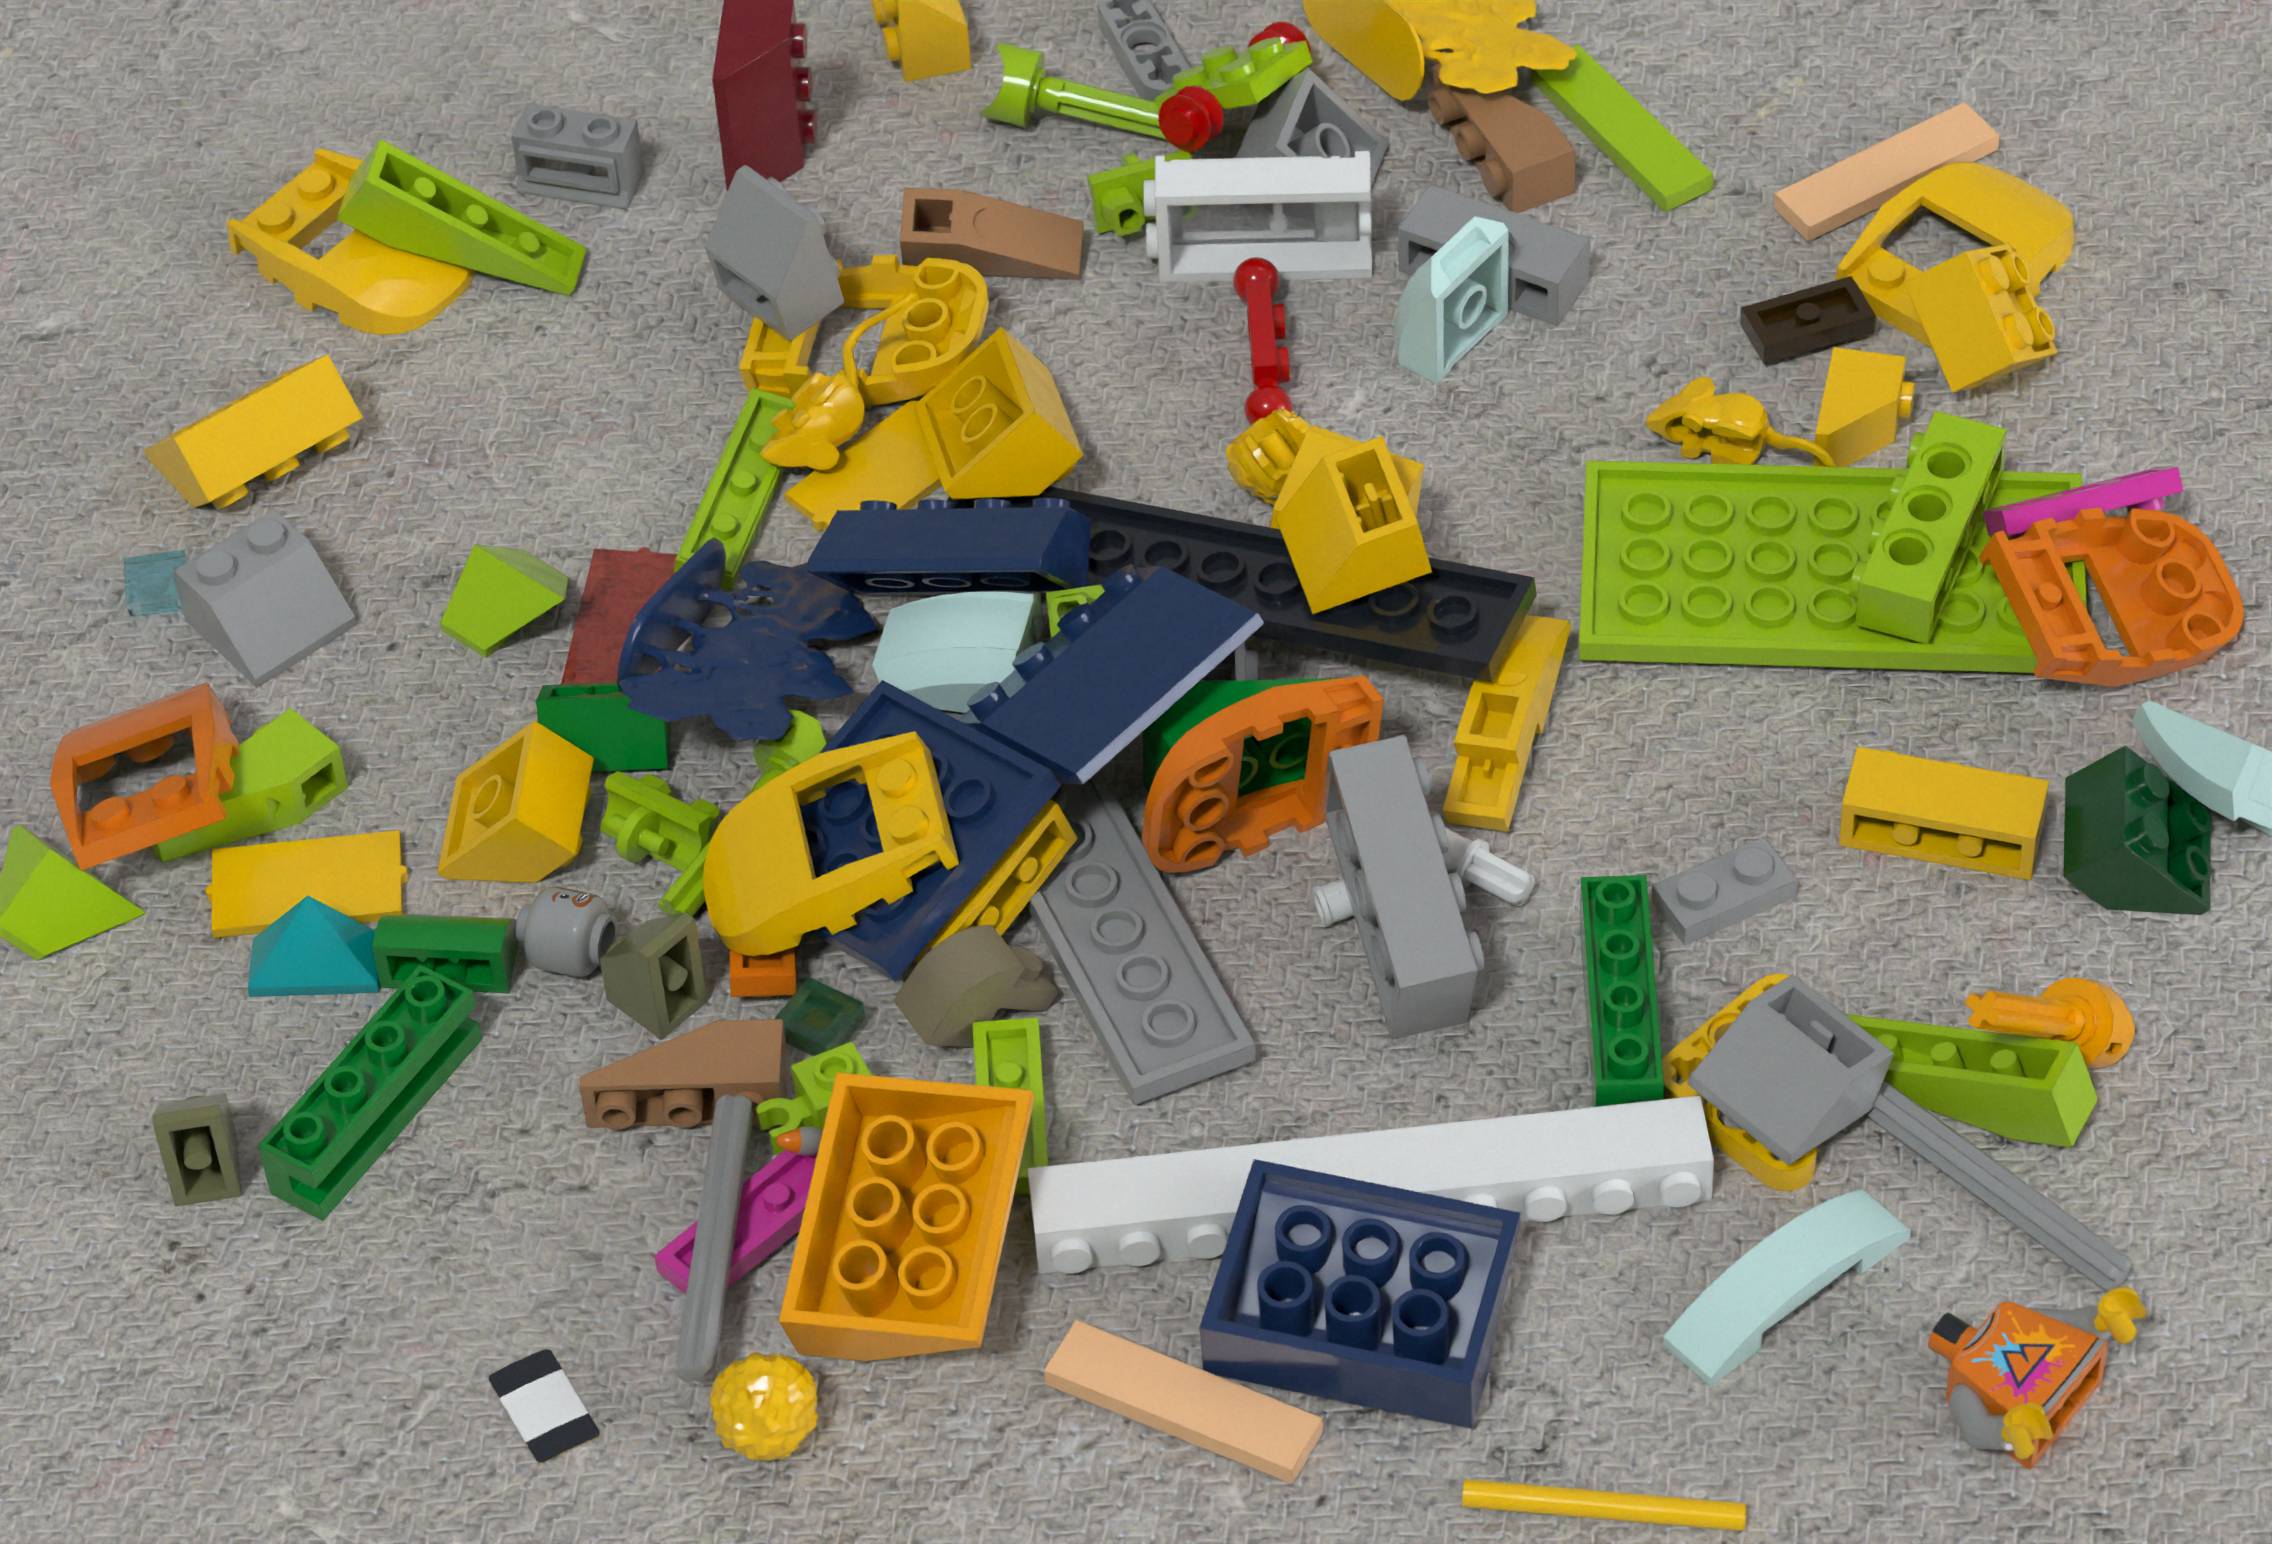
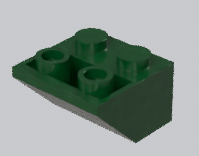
M2125 745L2065 778L2063 877L2107 910L2201 915L2210 910V879L2212 876L2210 865V829L2212 820L2210 810L2167 778L2156 765L2148 763Z

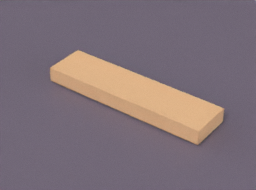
M1963 102L1775 192L1774 209L1809 242L1881 207L1906 187L1936 169L1956 162L1972 163L1997 151L2000 135Z
M1075 1320L1044 1369L1045 1385L1290 1484H1293L1323 1433L1322 1417L1078 1320Z

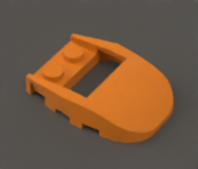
M2101 507L2080 509L2073 519L2056 523L2054 518L2051 517L2033 522L2023 537L2008 540L2004 530L1996 532L1979 556L1982 565H1992L2038 660V664L2033 669L2037 678L2116 687L2163 676L2205 661L2233 639L2243 623L2244 608L2240 593L2217 548L2195 525L2177 515L2160 510L2131 509L2126 517H2106ZM2084 561L2130 656H2121L2119 650L2105 649L2064 565L2065 562Z
M1365 675L1275 686L1222 709L1190 729L1173 745L1157 770L1147 797L1142 844L1152 864L1165 872H1189L1213 866L1223 851L1239 848L1245 858L1268 848V836L1293 825L1299 833H1303L1323 824L1325 816L1322 810L1329 751L1378 741L1384 703L1383 697ZM1308 717L1312 721L1305 779L1263 788L1237 798L1244 737L1252 734L1258 741L1282 733L1283 723Z
M208 683L190 687L87 724L62 737L54 756L50 787L80 871L226 819L227 810L218 795L232 790L235 774L229 764L231 757L239 755V741L231 732L230 726H232V722L227 710ZM184 729L188 738L193 740L196 763L195 773L187 776H169L157 782L151 789L126 798L111 797L95 805L92 810L82 813L77 803V783L93 781L110 771L116 761L114 754L125 751L131 761L144 762L165 753L175 741L173 734Z

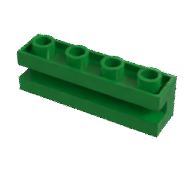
M1647 876L1581 877L1580 940L1593 1107L1663 1100L1664 1079Z
M419 964L258 1145L270 1194L322 1221L327 1218L481 1042L482 1035L479 1023L467 1017L476 1007L473 990Z

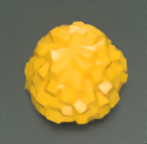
M1278 408L1272 411V414L1266 418H1260L1254 422L1244 433L1231 441L1226 448L1225 454L1229 462L1227 469L1232 475L1233 481L1241 489L1249 491L1253 496L1260 497L1266 503L1275 505L1304 437L1312 426L1293 411L1289 412L1284 408Z
M759 1352L750 1353L745 1360L738 1361L735 1359L724 1371L718 1374L710 1392L709 1403L713 1411L716 1435L721 1437V1442L726 1449L733 1448L736 1453H740L751 1460L770 1461L789 1457L793 1451L799 1449V1443L816 1427L818 1419L815 1409L817 1407V1383L813 1382V1377L806 1367H802L793 1358L773 1353L762 1355Z

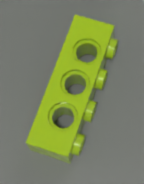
M1935 411L1925 434L1915 433L1907 456L1906 466L1909 468L1906 476L1897 474L1890 490L1887 505L1890 513L1887 519L1878 517L1873 526L1868 546V553L1871 556L1868 562L1859 560L1852 574L1849 597L1857 599L1855 625L1929 644L1984 517L1983 511L1987 510L2003 473L2006 428Z

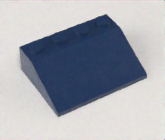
M1132 564L1124 566L1111 574L1103 582L1102 588L1105 592L1090 605L1088 603L1081 604L1065 614L1057 623L1060 631L1045 644L1043 642L1034 644L1019 654L1012 662L1015 670L1001 683L992 682L973 694L967 701L970 710L960 717L958 721L1050 769L1061 784H1084L1264 624L1259 614L1163 566L1137 568Z
M1254 1159L1199 1327L1203 1370L1226 1378L1472 1429L1490 1368L1521 1222V1213Z

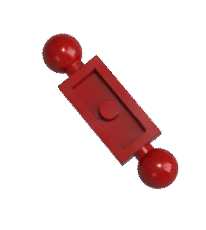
M1253 257L1243 261L1236 268L1233 275L1234 290L1238 297L1247 303L1253 391L1245 401L1244 412L1250 425L1260 418H1266L1272 414V411L1278 408H1284L1289 412L1293 411L1289 395L1282 388L1278 387V383L1290 382L1288 347H1276L1275 340L1286 339L1284 305L1272 304V299L1280 287V275L1273 263L1260 257Z

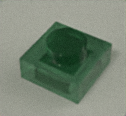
M808 977L774 1019H783L787 1044L811 1056H816L845 1044L865 1020L863 1002Z

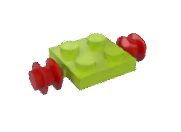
M1274 22L1250 40L1247 51L1235 53L1233 46H1225L1202 55V64L1199 67L1182 71L1173 76L1172 81L1174 85L1154 98L1159 112L1158 122L1161 132L1170 144L1180 150L1195 151L1203 147L1207 141L1215 138L1220 133L1224 122L1222 110L1257 104L1289 79L1304 71L1313 62L1310 44L1304 33L1291 23Z

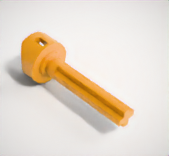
M2064 978L2052 983L2039 997L1987 990L1985 994L1971 993L1965 1002V1005L1973 1010L1967 1022L1976 1029L2077 1042L2087 1069H2100L2117 1063L2128 1051L2135 1035L2133 1018L2123 1000L2111 987L2098 980Z

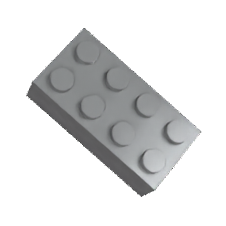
M1406 735L1329 751L1322 810L1391 1040L1467 1023L1472 998L1479 996L1477 972L1484 970V957L1478 935L1475 931L1466 933L1460 912L1466 911V899L1461 879L1457 872L1448 874L1442 853L1448 852V840L1443 820L1440 814L1430 815L1424 795L1430 794V781L1426 764L1421 755L1412 757Z

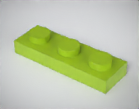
M1034 1017L972 1022L976 1085L1032 1090L1035 1095L1014 1195L1030 1194L1028 1168L1049 1166L1039 1019Z

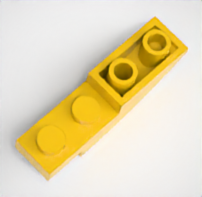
M1526 615L1492 682L1474 679L1454 740L1458 756L1442 810L1446 823L1508 832L1534 735H1542L1571 629L1569 620Z

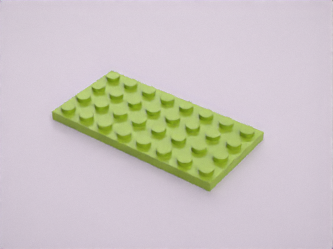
M1586 460L1579 660L2034 673L2033 669L2038 664V660L1992 565H1982L1979 559L1980 554L1993 536L1988 535L1984 517L1929 644L1855 625L1857 599L1849 597V586L1854 568L1859 560L1868 562L1871 556L1868 553L1869 540L1875 521L1878 517L1887 519L1890 513L1887 509L1888 498L1893 481L1897 474L1906 476L1909 469ZM2003 471L1987 510L2082 486V473ZM2084 561L2065 562L2064 565L2087 610Z

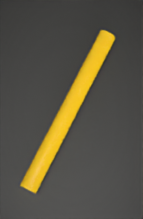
M1464 1479L1462 1507L1745 1531L1747 1503L1472 1479Z

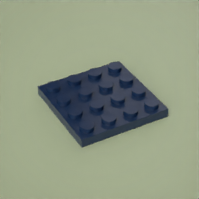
M882 680L820 753L916 731L932 754L959 864L947 870L941 861L910 876L913 887L912 892L888 905L884 898L879 899L854 913L856 925L834 935L830 933L826 926L809 932L896 982L1062 784L1050 769ZM853 778L825 788V797L803 807L799 804L816 878L847 864L883 852L867 783L859 784Z

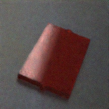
M642 547L638 551L594 549L561 684L617 682L619 660L628 631L644 604L675 574L674 566L677 554L650 552L646 547Z

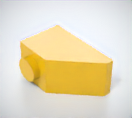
M1833 347L1815 432V444L1826 450L1838 467H1846L1893 443L1899 418L1910 419L1915 383L1904 381L1906 356ZM1814 455L1813 466H1825Z

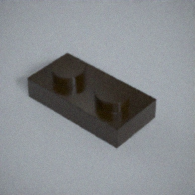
M1852 276L1741 307L1740 325L1763 364L1875 332L1876 315Z

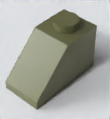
M686 912L645 921L630 935L615 941L607 953L600 958L607 1001L660 1040L664 1039L708 1002L695 918Z
M227 1094L192 1096L184 1100L160 1103L152 1115L153 1127L175 1207L242 1196L237 1133Z

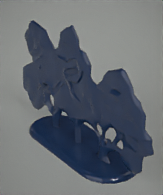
M713 537L638 612L624 642L617 673L619 692L631 699L627 704L631 710L664 721H674L700 714H708L712 716L713 723L727 732L733 739L749 740L758 738L764 741L775 740L784 735L794 718L787 710L781 697L793 695L800 698L823 701L855 693L843 677L832 673L836 667L825 652L808 648V640H847L873 632L879 626L871 614L860 607V599L857 596L807 572L808 563L789 567L765 560L751 561L740 568V578L746 582L747 587L735 591H720L726 567V552L723 542ZM757 586V587H766V588L771 589V590H770V591H755V590H752V589ZM747 596H761L772 598L774 603L756 606L736 602L735 599L746 602L749 599ZM715 603L727 607L731 612L732 620L724 627L709 628L701 626ZM735 608L749 610L750 615H741ZM693 634L694 650L691 652L677 651ZM679 664L681 667L691 669V673L687 674L674 669V666Z

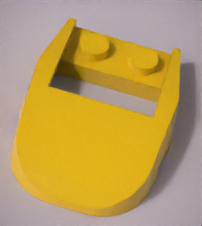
M318 148L313 152L315 161L242 221L232 218L227 222L230 250L236 255L240 254L244 249L253 254L257 259L259 274L273 285L277 282L282 283L294 292V301L309 311L313 312L316 308L322 306L338 313L341 324L365 333L393 335L408 332L425 325L468 289L476 272L473 269L389 247L356 229L319 260L302 251L301 249L337 221L336 218L350 178L364 161L322 148Z
M1956 162L1947 164L1918 179L1881 206L1837 266L1835 280L1852 276L1877 317L1932 348L1904 284V281L1923 271L1881 248V243L1892 231H1899L1912 219L1914 211L1924 206L1993 246L2010 243L2012 250L2022 256L2029 268L2031 282L2028 286L2033 298L2040 294V282L2049 271L2057 272L2071 254L2075 242L2073 216L2069 209L2061 202L2009 173L1978 163Z
M873 255L871 265L843 268L841 260H836L841 272L837 280L845 301L839 307L861 309L888 308L909 293L915 295L913 300L904 308L886 318L871 375L867 376L864 369H856L858 390L864 400V406L903 401L927 394L975 350L983 331L989 308V299L984 278L972 266L956 260L926 258L919 266L899 265L897 255ZM754 316L739 365V371L747 391L750 392L753 387L791 399L795 392L812 376L807 363L820 320L789 342ZM840 370L839 374L845 377L844 370Z
M916 731L819 753L770 780L734 806L720 822L710 841L703 870V889L710 922L723 944L736 953L746 956L769 955L799 945L803 933L825 926L834 935L856 925L854 913L879 899L884 898L888 905L912 892L913 887L910 876L941 861L947 870L957 866L959 861L931 751ZM853 778L859 784L867 783L883 852L847 864L816 878L799 804L803 807L825 797V788Z

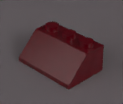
M724 0L712 82L727 192L736 171L744 165L750 167L766 180L772 177L779 183L804 167L806 145L816 144L817 113L815 109H806V102H811L812 70L811 67H802L801 59H806L807 26L806 23L796 22L794 0Z

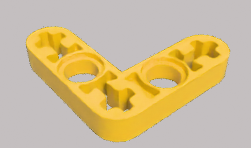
M1778 973L1759 979L1669 1051L1662 1059L1664 1079L1663 1100L1701 1096L1688 1085L1693 1071L1752 999L1790 975ZM1679 1077L1685 1082L1679 1085L1676 1083V1078ZM1701 1096L1710 1142L1762 1183L1775 1190L1792 1191L1806 1186L1814 1177L1817 1147L1790 1165H1787L1782 1160L1777 1161L1774 1159V1153L1744 1129L1730 1128L1724 1125L1718 1119L1723 1112L1709 1101L1704 1105V1097Z

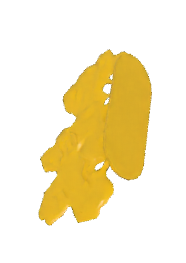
M1302 0L1305 14L1318 36L1388 94L1400 101L1414 98L1421 88L1425 72L1424 58L1441 63L1439 79L1443 84L1461 89H1475L1479 93L1488 94L1517 86V67L1559 71L1565 69L1569 65V60L1575 59L1577 55L1573 48L1550 34L1516 28L1518 23L1535 17L1537 9L1535 0ZM1442 49L1453 50L1452 53L1437 52V51L1442 50Z

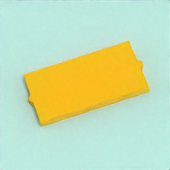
M912 398L840 451V458L831 469H816L784 493L785 501L812 520L815 530H826L837 510H860V502L868 500L897 504V510L911 509L917 504V501L923 500L942 486L914 408L918 400Z
M400 830L212 849V884L208 885L205 891L208 901L212 902L211 930L213 938L259 934L306 896H310L360 923L377 922L384 913L403 914L402 883L407 882L409 877L407 868L402 865Z

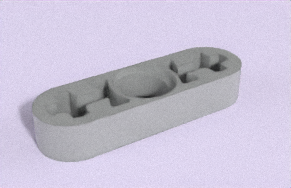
M1097 0L1099 28L1139 97L1155 101L1154 98L1174 85L1172 81L1173 76L1190 69L1188 63L1150 0ZM1125 15L1128 17L1133 16V22L1127 24ZM1138 43H1153L1158 46L1157 49L1150 52H1135L1130 49ZM1162 71L1164 81L1156 79V73Z

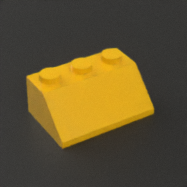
M1002 326L914 405L944 492L952 499L1040 495L1052 483L1065 479L1072 472L1077 461L1083 456L1050 370Z
M326 354L290 369L145 448L144 452L148 460L193 508L212 501L216 510H219L249 494L244 483L263 473L267 481L270 482L300 466L295 455L314 445L320 454L346 441L351 437L346 427L363 417L330 356Z

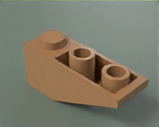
M1441 63L1433 65V91L1428 93V104L1431 114L1439 125L1445 124L1452 133L1462 158L1466 161L1471 160L1480 171L1483 184L1492 197L1498 196L1508 211L1521 213L1575 193V149L1548 114L1502 91L1483 94L1475 89H1461L1445 85L1439 79Z
M904 187L900 230V248L903 265L919 266L926 258H939L966 263L975 268L981 275L1080 280L1084 231L1083 221L964 190Z
M783 1019L715 1021L581 1076L579 1088L587 1128L605 1127L619 1130L641 1126L688 1128L695 1125H713L716 1102L721 1096L726 1094L733 1097L743 1095L749 1098L752 1102V1126L758 1125L755 1108L759 1104L773 1098L787 1099L788 1053Z

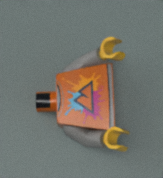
M2118 1287L2106 1293L2100 1299L2098 1305L2074 1310L2026 1308L2011 1301L1999 1303L1978 1329L1949 1312L1944 1314L1931 1332L1928 1348L1952 1361L1949 1366L1946 1401L1967 1443L1975 1449L2003 1450L2020 1465L2031 1470L2102 1383L2108 1342L2104 1339L2112 1335L2118 1343L2126 1344L2135 1337L2137 1329L2131 1319H2142L2147 1314L2136 1292L2129 1287Z

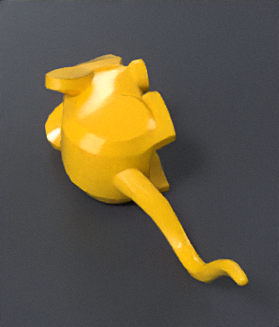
M909 293L887 309L867 318L849 334L842 350L845 377L835 373L830 379L816 372L795 392L791 398L795 407L791 411L788 409L781 410L770 421L779 430V433L770 437L762 448L760 457L763 460L779 467H798L801 469L811 467L818 470L831 469L837 464L840 458L837 447L857 433L863 423L865 414L864 400L858 390V376L853 349L859 338L869 328L892 316L911 302L915 297L913 293Z
M1706 376L1690 381L1680 393L1670 397L1658 406L1645 420L1646 426L1652 431L1659 433L1671 442L1683 443L1680 454L1685 458L1694 459L1699 457L1702 452L1711 453V460L1714 464L1753 465L1761 455L1765 445L1768 444L1780 450H1804L1815 455L1825 467H1838L1830 454L1821 446L1801 437L1783 435L1771 427L1765 407L1753 396L1744 393L1714 395V382Z

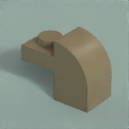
M980 925L957 932L931 949L913 969L893 1001L925 1044L973 1048L972 1022L991 1021L999 1008L1047 1011L1059 991L1042 971V963L1036 955L1020 946L1009 947L992 925Z

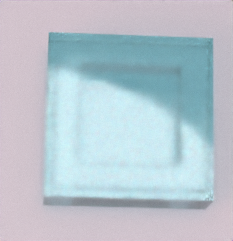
M185 550L123 558L125 596L129 617L183 610L174 570L187 563Z

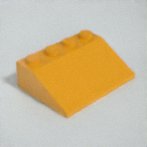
M836 1072L779 1317V1323L798 1355L870 1361L981 1347L1035 1099L1032 1090Z

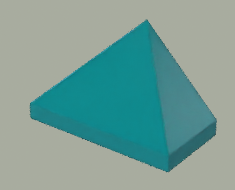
M306 896L253 938L247 988L249 997L379 993L380 983L372 951L375 930L310 896Z

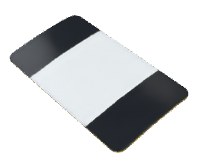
M544 1349L489 1376V1382L538 1463H544L599 1436L600 1432L550 1350Z

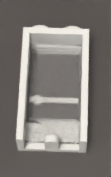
M1355 151V158H1340V156L1322 158V156L1183 159L1165 162L1164 156H1155V180H1144L1145 216H1156V223H1146L1147 259H1158L1160 283L1233 281L1236 268L1243 261L1253 257L1264 258L1273 263L1279 272L1280 280L1372 278L1370 151Z

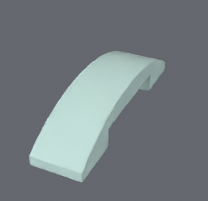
M1863 1189L1849 1192L1821 1203L1780 1227L1732 1264L1677 1319L1663 1336V1345L1711 1387L1761 1350L1763 1332L1852 1267L1862 1275L1909 1240L1911 1230Z

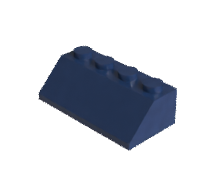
M1058 498L1033 499L1032 508H1012L1011 502L1001 499L975 500L974 508L954 509L955 504L952 502L933 499L917 501V509L897 510V504L878 500L860 502V510H837L808 559L807 572L855 595H947L975 591L1010 590L1046 594V592L1087 587L1091 519L1071 509L1069 501Z

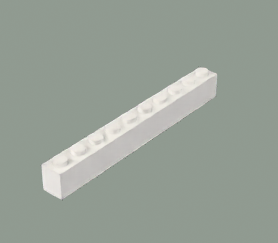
M1701 1096L1028 1168L1038 1272L1039 1274L1054 1272L1072 1274L1091 1268L1118 1265L1144 1266L1155 1261L1192 1257L1210 1259L1223 1254L1254 1159L1520 1212L1521 1222L1531 1220L1549 1222L1559 1217L1596 1213L1614 1215L1632 1209L1660 1206L1685 1207L1697 1202L1712 1201L1714 1159Z

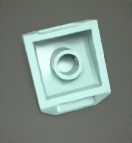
M1474 216L1429 260L1421 265L1407 282L1399 300L1394 325V345L1399 365L1437 384L1469 350L1508 316L1509 230L1504 223Z
M1012 590L975 591L939 595L890 609L872 664L879 683L884 680L936 709L966 713L970 710L967 701L973 694L992 682L1001 683L1015 670L1012 665L1014 659L1027 648L1039 643L1043 629L1041 594Z
M2150 700L2142 703L2131 721L2143 743L2162 769L2183 790L2208 808L2233 821L2240 818L2245 823L2272 836V752Z

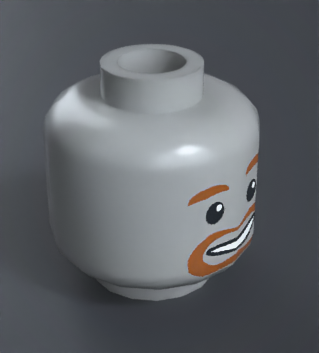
M557 886L543 889L537 895L533 904L526 903L521 908L516 923V938L519 942L524 943L526 958L533 967L574 977L588 976L598 965H601L600 958L607 953L610 946L616 941L618 931L616 917L609 914L608 906L600 896Z

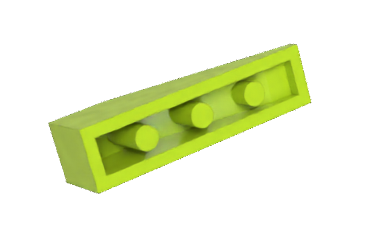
M382 139L376 143L351 176L336 218L389 247L567 296L575 289L587 247Z
M1845 1014L1894 1053L1884 1080L1925 1109L2006 1138L2073 1147L2098 1101L2077 1042Z

